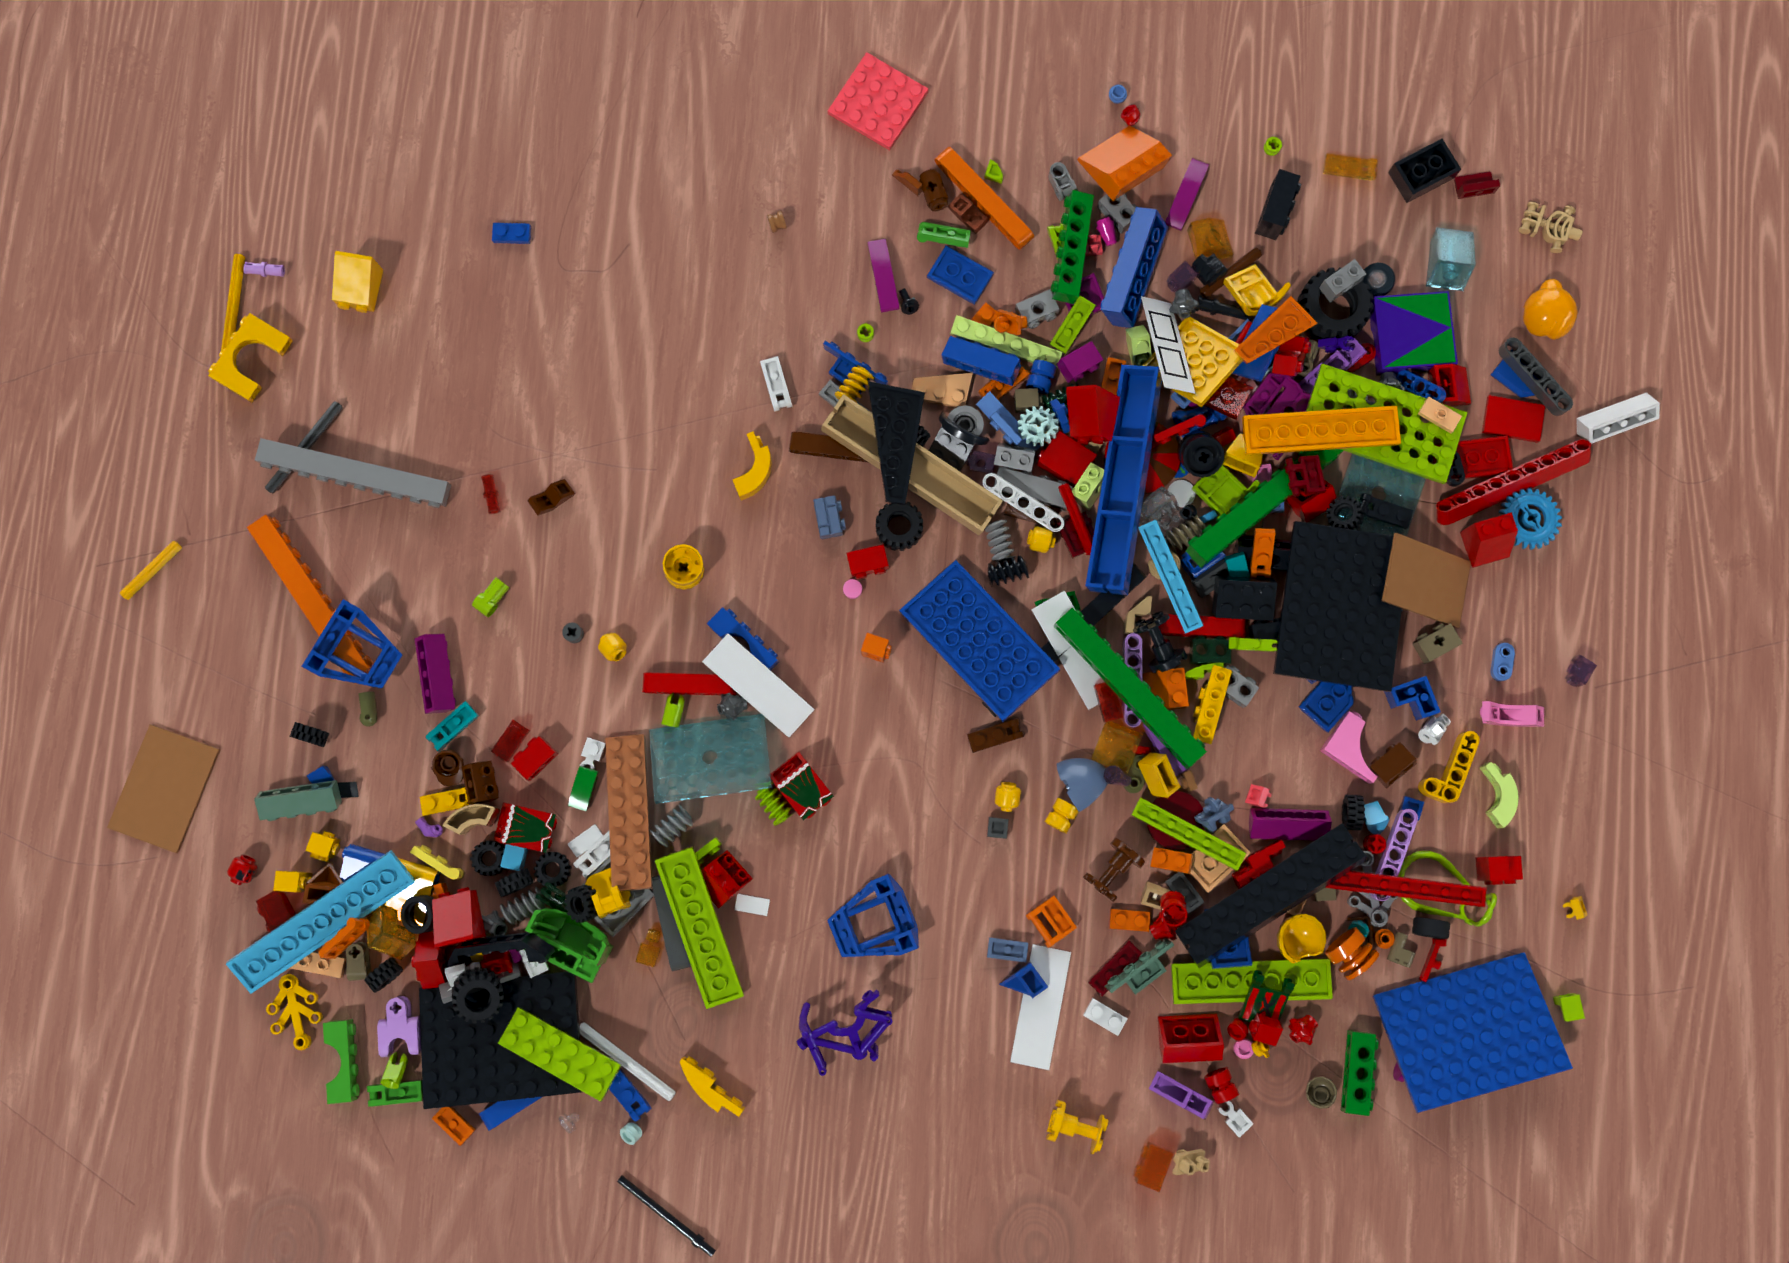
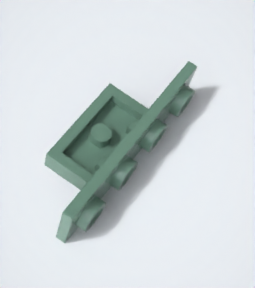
M1168 939L1158 941L1154 949L1141 954L1137 962L1131 963L1123 969L1124 972L1118 976L1111 977L1105 988L1113 993L1124 983H1127L1136 995L1167 971L1158 957L1173 947V942Z

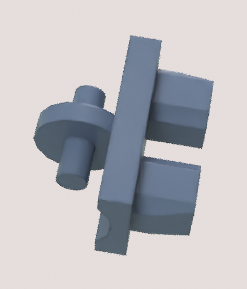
M1208 797L1204 802L1205 807L1203 811L1194 817L1197 823L1202 824L1205 831L1212 833L1217 830V820L1222 824L1231 820L1230 812L1234 810L1233 804L1227 805L1218 798L1215 800L1212 797Z

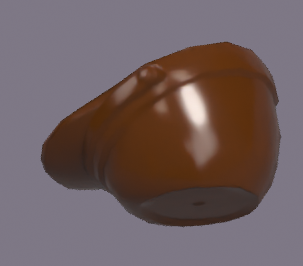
M442 750L434 756L431 769L442 785L454 786L463 779L461 767L464 766V760L453 750Z

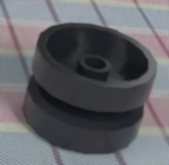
M1199 430L1187 434L1180 441L1177 449L1178 459L1182 466L1196 477L1203 478L1215 474L1221 468L1224 461V449L1215 437L1205 431Z

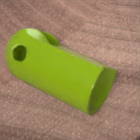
M671 693L667 697L661 724L679 728L685 700L680 695L678 705L672 704L674 693Z
M397 1052L389 1057L380 1082L383 1086L390 1089H397L399 1087L408 1063L405 1053L402 1054L399 1065H396Z

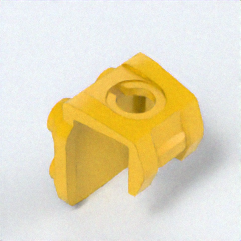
M611 868L593 874L586 880L585 885L592 886V889L596 890V894L592 895L591 898L600 918H604L608 914L620 909L631 907L629 901L630 891L620 892L618 886L612 887Z

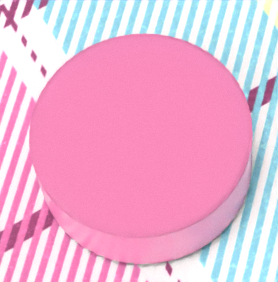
M850 579L845 582L843 592L849 599H856L862 594V585L859 581Z
M1248 1039L1237 1040L1233 1046L1236 1056L1241 1059L1250 1058L1254 1053L1251 1046L1252 1042Z

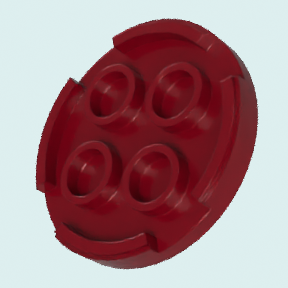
M1175 791L1168 798L1157 797L1152 804L1204 831L1202 824L1197 823L1194 818L1203 811V807L1192 795ZM1147 824L1150 835L1161 846L1172 850L1190 847Z

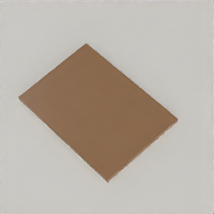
M150 724L107 828L178 853L220 749Z

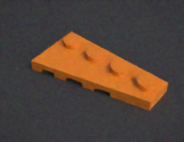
M1290 296L1234 352L1246 364H1249L1318 323Z

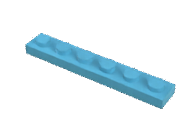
M1157 520L1138 527L1185 634L1204 626Z

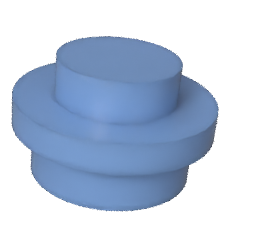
M1115 85L1109 90V99L1113 103L1119 104L1125 101L1127 91L1122 85Z

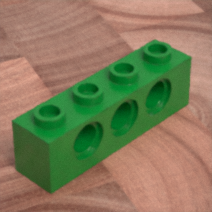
M1347 1030L1340 1109L1344 1113L1369 1116L1370 1111L1373 1110L1371 1091H1374L1375 1088L1373 1070L1375 1071L1377 1066L1376 1058H1374L1375 1050L1378 1049L1376 1034ZM1364 1047L1366 1050V1054L1364 1057L1360 1058L1358 1056V1051L1360 1048ZM1359 1068L1364 1069V1075L1361 1078H1358L1356 1075ZM1358 1088L1362 1089V1096L1360 1098L1355 1097V1091Z

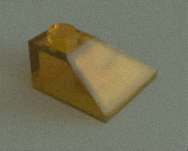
M1206 218L1190 223L1187 232L1195 259L1201 254L1209 257L1213 253L1218 259L1233 256L1224 220Z

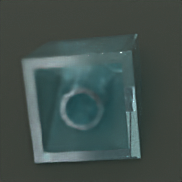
M1436 227L1430 241L1426 286L1464 291L1476 265L1474 232Z

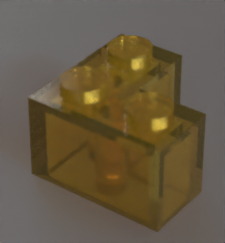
M381 905L366 918L370 922V926L367 929L369 948L402 960L416 946L415 934L409 932L405 927L398 925L396 909Z

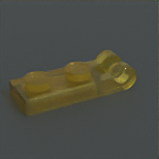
M1327 153L1324 160L1323 174L1375 180V168L1377 167L1378 160ZM1362 167L1367 168V171H1362Z

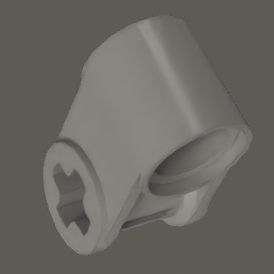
M1061 162L1052 164L1048 178L1058 200L1062 201L1064 197L1070 195L1072 190H1078L1066 166ZM1059 171L1062 175L1056 176L1053 174V172Z

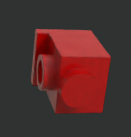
M509 950L504 953L495 951L483 955L484 960H481L482 970L487 968L488 972L492 970L495 974L505 971L513 972L512 958Z

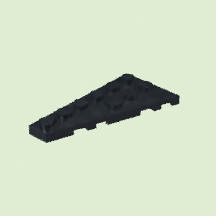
M868 381L885 502L905 505L925 392Z

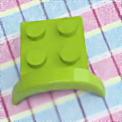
M1222 465L1215 474L1201 478L1192 487V490L1212 510L1216 511L1219 515L1216 518L1218 519L1223 513L1228 515L1231 512L1230 508L1237 502L1240 504L1244 502L1243 498L1251 491L1255 492L1260 482L1255 480L1247 489Z

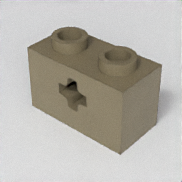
M1442 623L1433 628L1434 632L1428 635L1426 632L1416 638L1418 641L1412 645L1424 664L1463 644L1452 624L1445 626ZM1438 639L1439 643L1435 645L1434 641Z

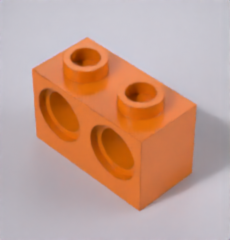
M867 633L861 648V655L884 663L885 659H889L892 646H890L888 639Z

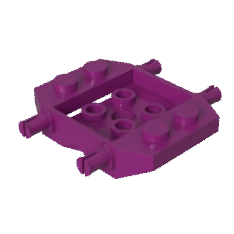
M1269 373L1244 404L1243 409L1246 415L1263 414L1281 388L1284 387L1285 389L1266 414L1284 413L1286 407L1291 412H1306L1311 394L1303 391L1300 385L1293 380L1294 376ZM1274 453L1272 456L1279 460L1283 453Z

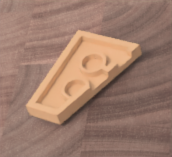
M973 373L914 378L911 390L925 392V402L957 408L958 406L966 405Z

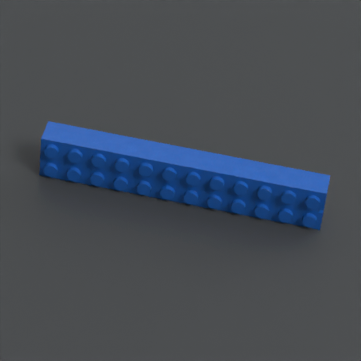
M1121 365L1117 396L1120 397L1112 441H1109L1085 585L1092 592L1107 593L1109 591L1111 594L1128 595L1162 386L1159 367Z

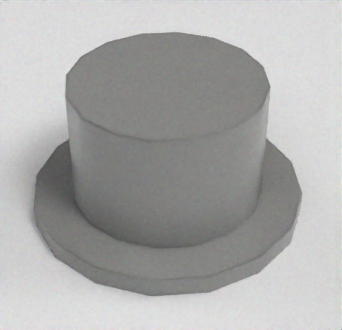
M958 406L948 415L951 421L973 434L980 436L983 431V417L974 407Z

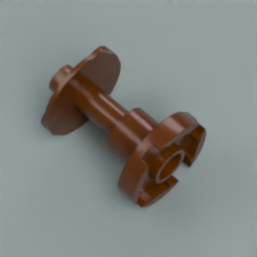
M1116 837L1110 843L1116 852L1108 861L1110 866L1099 880L1087 872L1083 876L1086 881L1095 886L1094 888L1103 895L1105 894L1113 902L1117 899V896L1108 889V886L1119 873L1124 874L1131 864L1142 868L1145 860L1133 849L1128 848L1124 842Z

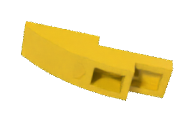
M684 1056L680 1060V1065L688 1082L699 1097L717 1113L723 1106L739 1117L745 1109L742 1106L743 1102L734 1096L733 1098L727 1096V1091L718 1085L714 1087L713 1084L717 1079L714 1077L715 1073L706 1067L704 1069L697 1065L698 1062L690 1056L686 1058Z

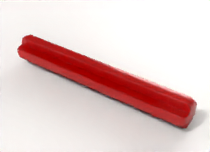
M1062 484L1058 489L1084 551L1088 556L1091 554L1093 540L1069 484Z

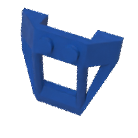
M343 599L301 667L320 677L383 688L401 659L402 654L360 608ZM355 617L377 637L352 624ZM347 630L382 649L368 674L333 654ZM330 661L355 676L328 669L325 666Z
M890 874L870 881L848 903L827 920L842 957L903 955L919 948L917 923L903 889ZM875 891L877 895L876 898L855 906L857 903H859ZM886 903L896 929L859 944L849 917ZM893 938L896 943L893 946L872 948Z

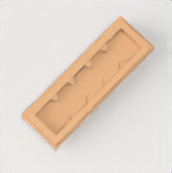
M312 952L291 966L290 969L342 978L346 958H320L319 953Z

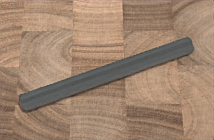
M334 401L297 447L310 449L343 409L342 405ZM278 470L267 483L265 489L272 494L275 493L289 474Z

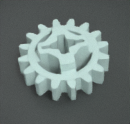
M1033 406L1032 411L1026 409V415L1021 414L1020 420H1018V433H1021V439L1026 438V444L1032 441L1033 446H1036L1037 443L1044 446V441L1051 443V438L1055 439L1056 432L1059 431V426H1057L1058 419H1055L1056 414H1050L1049 408L1044 411L1043 406H1040L1039 410H1036L1035 406Z

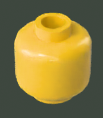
M1039 526L1034 527L1033 530L1030 529L1027 537V544L1030 549L1041 553H1047L1050 548H1054L1056 537H1053L1051 530Z
M610 633L604 634L600 638L598 649L608 661H619L626 655L627 645L618 634Z
M1002 782L1001 785L997 786L995 804L1001 807L1002 811L1011 812L1012 808H1017L1020 805L1021 790L1017 787V784Z

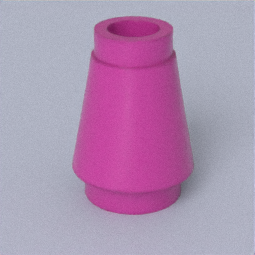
M1111 217L1097 221L1096 228L1106 246L1116 244L1115 226Z

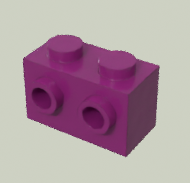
M1090 341L1061 358L1056 365L1066 381L1070 383L1073 380L1075 382L1080 381L1087 372L1093 373L1100 368L1099 364L1104 359L1093 342Z

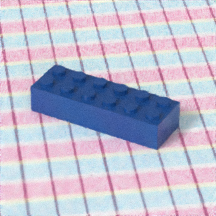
M1136 207L1134 214L1131 216L1129 229L1125 233L1124 244L1119 250L1117 264L1113 267L1111 281L1107 284V292L1101 302V311L1113 326L1132 328L1135 325L1142 304L1141 296H1145L1168 229L1157 209Z

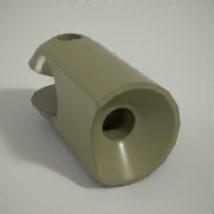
M375 692L358 693L361 709L360 722L367 727L373 726L377 721Z

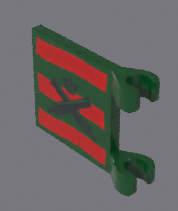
M1255 970L1238 1018L1251 1022V1020H1254L1256 1013L1280 1021L1289 995L1295 987L1292 979L1284 978L1282 990L1280 991L1261 986L1264 976L1262 971Z

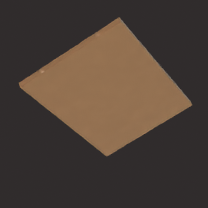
M1394 533L1382 601L1459 628L1471 561L1399 533Z

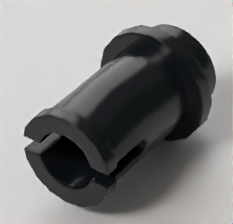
M1186 505L1180 510V515L1184 519L1191 520L1197 515V509L1193 505Z

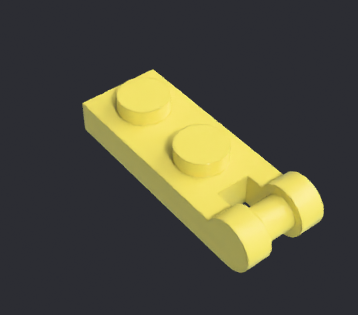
M425 845L421 847L414 846L410 853L450 879L458 880L464 877L463 869L451 867L447 864V859L440 855L434 856L431 854L432 850Z

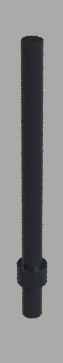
M621 1175L617 1181L620 1185L688 1238L694 1247H699L712 1257L716 1250L704 1241L705 1238L700 1234L696 1235Z

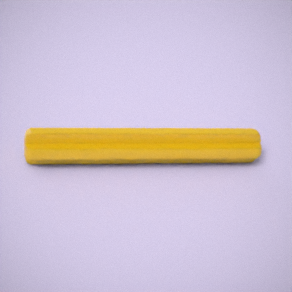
M172 541L120 591V595L124 599L129 600L182 549L181 545L176 541Z

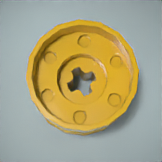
M685 544L675 545L664 555L662 563L664 574L668 582L675 588L682 590L691 589L702 580L704 574L703 560L698 550ZM681 566H683V567H686V566H687V570H688V571L685 572V571L683 570V571L681 572L680 567H681Z

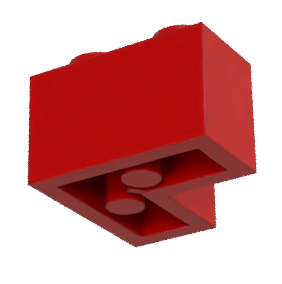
M1521 856L1475 857L1477 881H1484V885H1502L1503 880L1504 884H1516V880H1523Z
M434 931L419 934L418 941H415V955L411 959L412 967L416 969L417 981H420L422 989L438 988L440 984L447 982L444 970L447 946L435 948Z

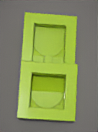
M1211 663L1196 667L1186 672L1185 678L1188 680H1201L1204 678V672H1211L1214 665L1224 668V663Z

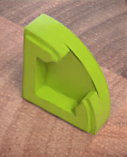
M990 159L984 179L1002 184L1003 173L998 164Z

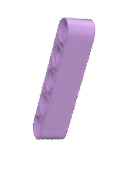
M1130 633L1123 640L1124 663L1129 668L1128 658H1135L1137 665L1132 668L1138 673L1137 677L1142 681V638L1138 634ZM1128 639H1135L1137 647H1130ZM1122 701L1123 724L1129 729H1134L1142 721ZM1128 715H1134L1137 718V723L1134 725L1130 724L1127 719Z
M1404 809L1397 813L1386 842V849L1382 853L1375 874L1383 875L1384 869L1388 868L1391 871V876L1398 877L1418 821L1417 813L1414 810ZM1404 813H1408L1411 816V821L1408 824L1403 821ZM1398 831L1403 832L1405 836L1402 842L1396 839ZM1393 849L1398 853V857L1394 861L1389 856L1390 851ZM1370 893V896L1378 901H1386L1390 898L1388 895L1378 897L1377 894Z

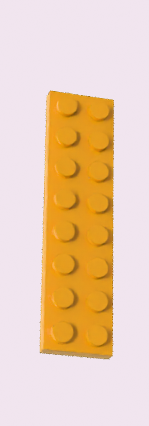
M1397 406L1245 415L1242 417L1245 455L1401 444Z

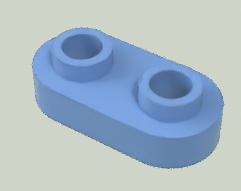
M1509 643L1498 644L1493 650L1490 673L1496 681H1505L1512 675L1515 650ZM1503 649L1507 650V656L1503 654ZM1501 668L1505 669V674L1500 672Z

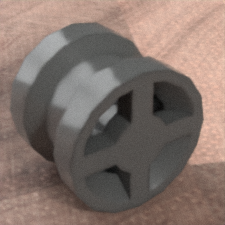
M568 623L563 627L562 635L570 643H578L583 639L584 631L578 624Z

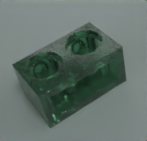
M1195 636V639L1190 641L1189 664H1231V649H1229V640H1226V637L1218 636L1214 637V639H1207V636ZM1197 645L1205 648V654L1202 655L1197 652ZM1216 646L1223 647L1224 655L1217 654Z

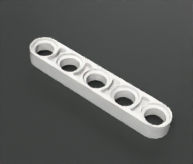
M988 473L984 476V488L1053 532H1058L1064 527V519L1060 514L995 473ZM989 476H993L997 480V484L994 487H989L986 484V479ZM1004 487L1012 488V496H1003L1002 489ZM1026 497L1029 500V505L1027 507H1020L1018 504L1019 498ZM1038 507L1045 510V515L1041 518L1034 515V510ZM1059 518L1061 526L1053 528L1050 525L1051 519Z

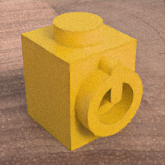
M324 831L323 834L312 832L305 851L311 852L310 857L328 862L329 858H334L338 854L340 839L334 838L335 834Z

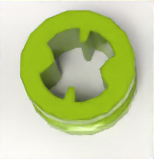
M1277 137L1268 138L1264 144L1265 153L1270 156L1277 155L1282 147L1281 140ZM1271 143H1274L1275 149H1271Z
M866 323L858 327L857 335L859 340L869 342L873 339L874 329L870 324ZM864 329H866L867 332H869V331L871 332V333H868L869 336H867V337H865L864 334H860V333H863V330H864Z

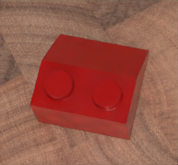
M1324 480L1326 491L1323 494L1305 495L1304 488H1300L1299 496L1293 497L1291 495L1286 499L1295 514L1306 523L1325 512L1327 508H1330L1329 504L1331 502L1335 503L1336 494L1334 488L1326 480Z

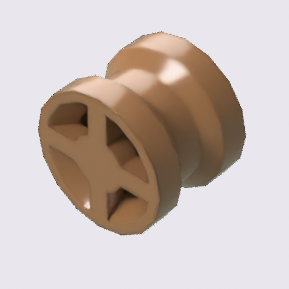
M778 211L775 215H767L772 233L776 232L777 229L787 228L782 211Z

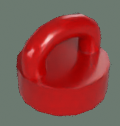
M1129 105L1122 111L1121 118L1128 126H1133L1140 119V111L1136 105Z
M1239 1018L1234 1019L1228 1025L1227 1031L1233 1039L1242 1041L1248 1035L1247 1026Z

